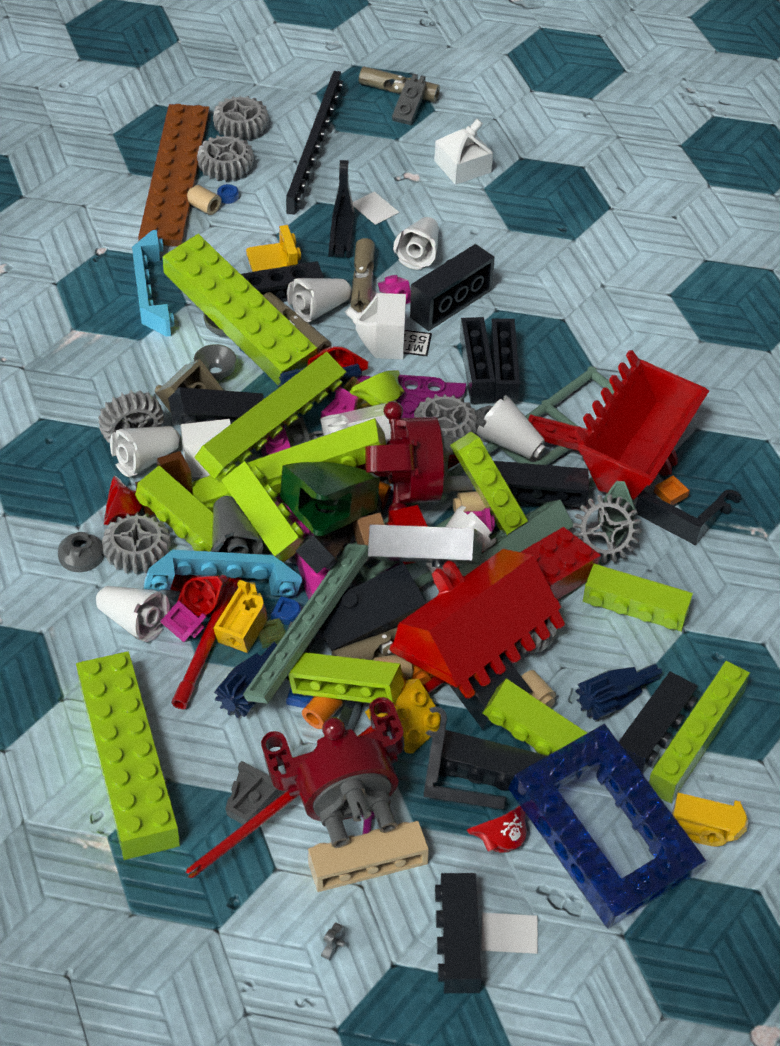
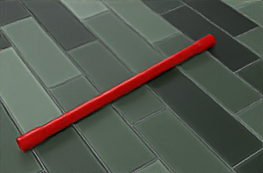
M228 578V583L225 585L221 600L212 613L185 676L179 683L171 701L175 708L186 709L194 692L196 681L216 639L213 628L237 591V583L242 578Z

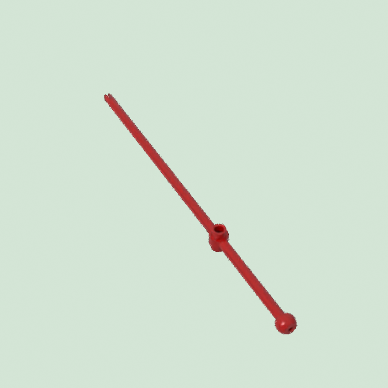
M434 676L423 686L427 693L430 694L445 681ZM372 726L359 734L358 737L374 732ZM287 790L188 867L186 874L192 872L188 877H196L300 794L290 796Z

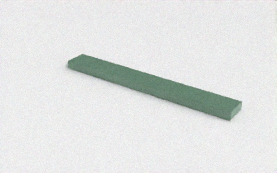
M348 544L345 547L338 561L329 570L243 695L247 701L265 704L270 702L368 559V545Z

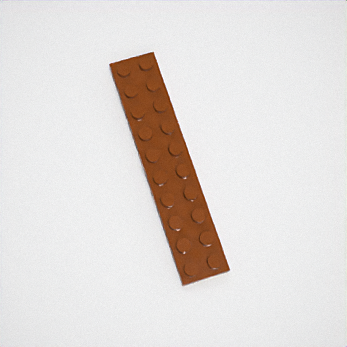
M169 104L138 235V242L152 230H157L158 239L162 238L163 246L178 247L183 243L191 206L188 202L187 194L195 186L199 167L197 155L199 146L203 145L210 114L209 106Z

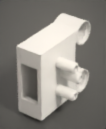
M387 403L322 417L320 420L323 435L325 436L376 418L385 433V439H391L389 419L385 417L383 412L384 406Z

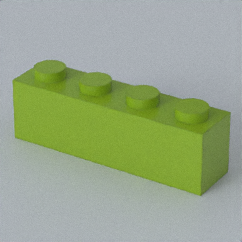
M469 432L452 443L450 447L486 508H490V514L494 516L497 527L507 535L528 522L480 437Z
M244 461L221 481L274 557L285 562L296 553V549L304 540L303 535L305 532L297 522L293 523L289 516L292 514L284 503L279 504L276 500L278 494L270 484L266 485L262 480L265 477L263 472L256 465L252 467Z
M157 466L138 482L135 493L138 501L142 505L149 507L160 521L166 522L178 537L184 538L192 545L194 551L212 552L213 512L163 468Z
M594 564L585 585L583 602L682 632L693 593Z
M306 652L302 653L288 674L292 693L371 703L376 698L385 697L395 704L404 686L400 663Z
M505 679L497 687L482 712L492 723L504 727L511 732L513 737L520 741H525L534 747L537 753L551 756L552 760L562 770L572 774L584 766L598 740L508 679Z

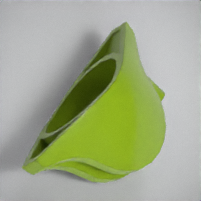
M390 370L374 375L353 386L350 393L375 406L396 401L405 391L398 383L399 370Z

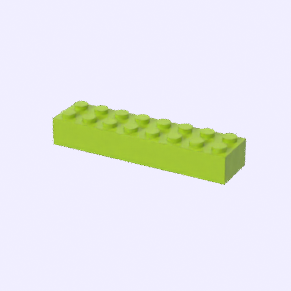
M199 234L163 255L164 274L278 386L281 383L279 380L281 373L305 368L308 365V359L317 355V347Z
M129 651L76 663L79 685L123 859L127 860L179 847L178 827Z

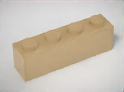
M418 821L411 823L402 822L394 830L385 833L375 829L367 834L348 836L350 842L340 848L332 847L331 843H319L314 847L308 848V864L317 892L428 864L429 849Z

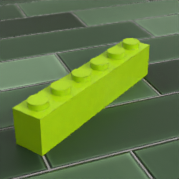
M725 661L651 771L647 787L648 792L672 804L677 793H679L744 694L750 672Z

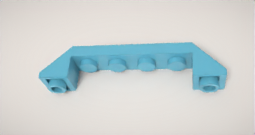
M152 230L132 246L141 323L169 337L171 336L170 327H175L173 313L168 312L167 304L153 305V299L148 300V298H152L151 284L146 285V283H150L149 269L144 270V268H148L147 262L160 261L159 252H164L162 238L158 239L157 230Z
M171 550L148 569L144 589L170 590L175 574L225 575L230 578L269 579L271 595L289 597L297 595L302 583V577L274 557V555Z

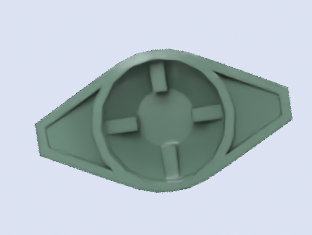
M616 481L604 497L603 502H607L609 494L612 495V503H615L616 499L621 497L620 506L623 507L626 502L631 504L626 509L629 513L635 507L626 483L624 481ZM606 507L608 516L612 521L620 522L626 520L618 510ZM598 509V520L600 523V513ZM603 515L605 522L602 523L603 526L601 528L608 536L610 542L609 535L612 534L611 531H614V528L620 527V525H609L605 515ZM628 528L620 529L614 534L615 547L624 538Z

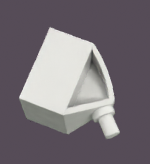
M476 119L466 129H461L435 142V162L455 185L491 173L493 152L477 136V131L483 125L479 119Z
M378 293L363 312L358 313L353 308L347 311V316L356 325L359 337L375 358L403 359L406 294Z
M230 419L181 424L183 457L191 470L192 480H199L210 476L194 457L205 443L230 425Z

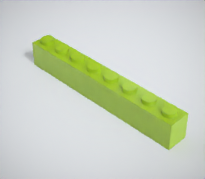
M325 352L205 443L194 458L214 479L222 473L225 476L228 475L236 467V462L243 463L251 456V451L254 448L256 451L260 450L268 442L266 440L268 437L274 439L283 430L282 426L286 425L289 427L298 419L297 415L299 413L302 415L306 414L313 407V402L320 403L328 395L327 391L331 390L334 392L343 383L340 379L346 371L328 352Z
M376 418L247 463L252 467L256 465L265 476L262 478L266 485L270 484L277 493H280L282 465L300 462H331L356 467L366 463L365 446L386 445L385 433ZM223 473L216 479L210 475L192 482L193 496L212 512L214 503L219 498L232 496L221 481L226 477Z

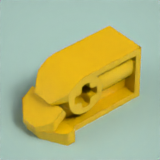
M239 580L237 591L213 629L218 643L248 653L268 618L262 595L257 592L255 583Z
M677 793L668 836L708 846H723L728 841L738 840L747 831L748 818L740 801L735 800L732 806Z

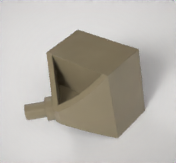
M198 359L184 365L163 386L157 385L155 393L170 411L168 398L179 387L211 390L223 389L203 362Z

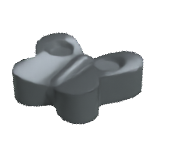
M335 922L332 928L327 931L324 936V942L327 946L321 953V957L331 960L337 946H345L346 942L342 941L341 936L344 929L343 925Z

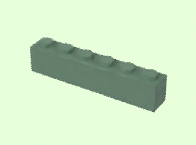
M561 500L546 502L526 516L528 522L507 535L503 532L495 538L496 543L481 553V564L502 549L521 552L562 527H565L567 530L573 527V522ZM462 564L457 568L462 576H465L479 565Z

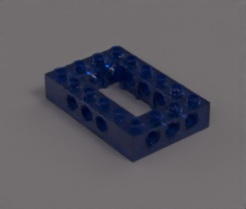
M605 723L515 774L508 788L607 929L697 874L706 862L701 852ZM598 765L599 768L596 772L598 782L601 786L604 784L615 799L616 807H620L631 821L633 830L639 832L649 846V852L655 857L622 879L559 792L563 785L575 778L578 780L583 778L587 771Z

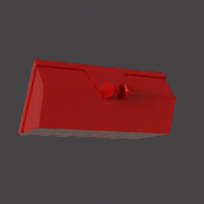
M629 350L626 357L631 368L629 369L624 362L618 365V370L623 380L620 381L616 375L610 377L609 382L614 393L612 394L607 387L601 390V396L606 405L603 407L599 400H595L592 408L597 417L596 420L590 413H586L583 421L588 432L585 433L583 428L578 426L574 430V434L579 442L577 448L590 471L598 491L608 493L616 481H624L631 499L634 500L647 485L649 486L654 481L658 473L663 476L671 474L672 467L678 463L674 447L709 393V390L641 360L633 350Z
M502 549L465 576H462L454 562L447 561L443 565L444 571L437 568L432 573L434 583L439 590L438 595L398 624L394 642L390 645L389 650L448 684L458 687L464 697L468 699L475 695V691L468 678L474 675L482 687L488 685L490 678L484 666L489 663L497 675L505 672L506 668L499 655L504 652L512 663L518 662L521 656L514 643L519 640L526 651H532L536 645L529 632L534 629L541 640L549 638L550 632L544 621L549 618L556 629L562 628L565 622L558 611L562 607L557 598H555L534 555Z

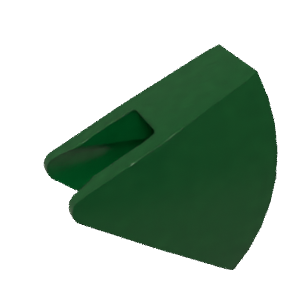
M292 463L282 465L280 497L314 535L323 536L377 509L380 477L373 473H366L365 470L338 463ZM317 509L333 510V512L323 513Z

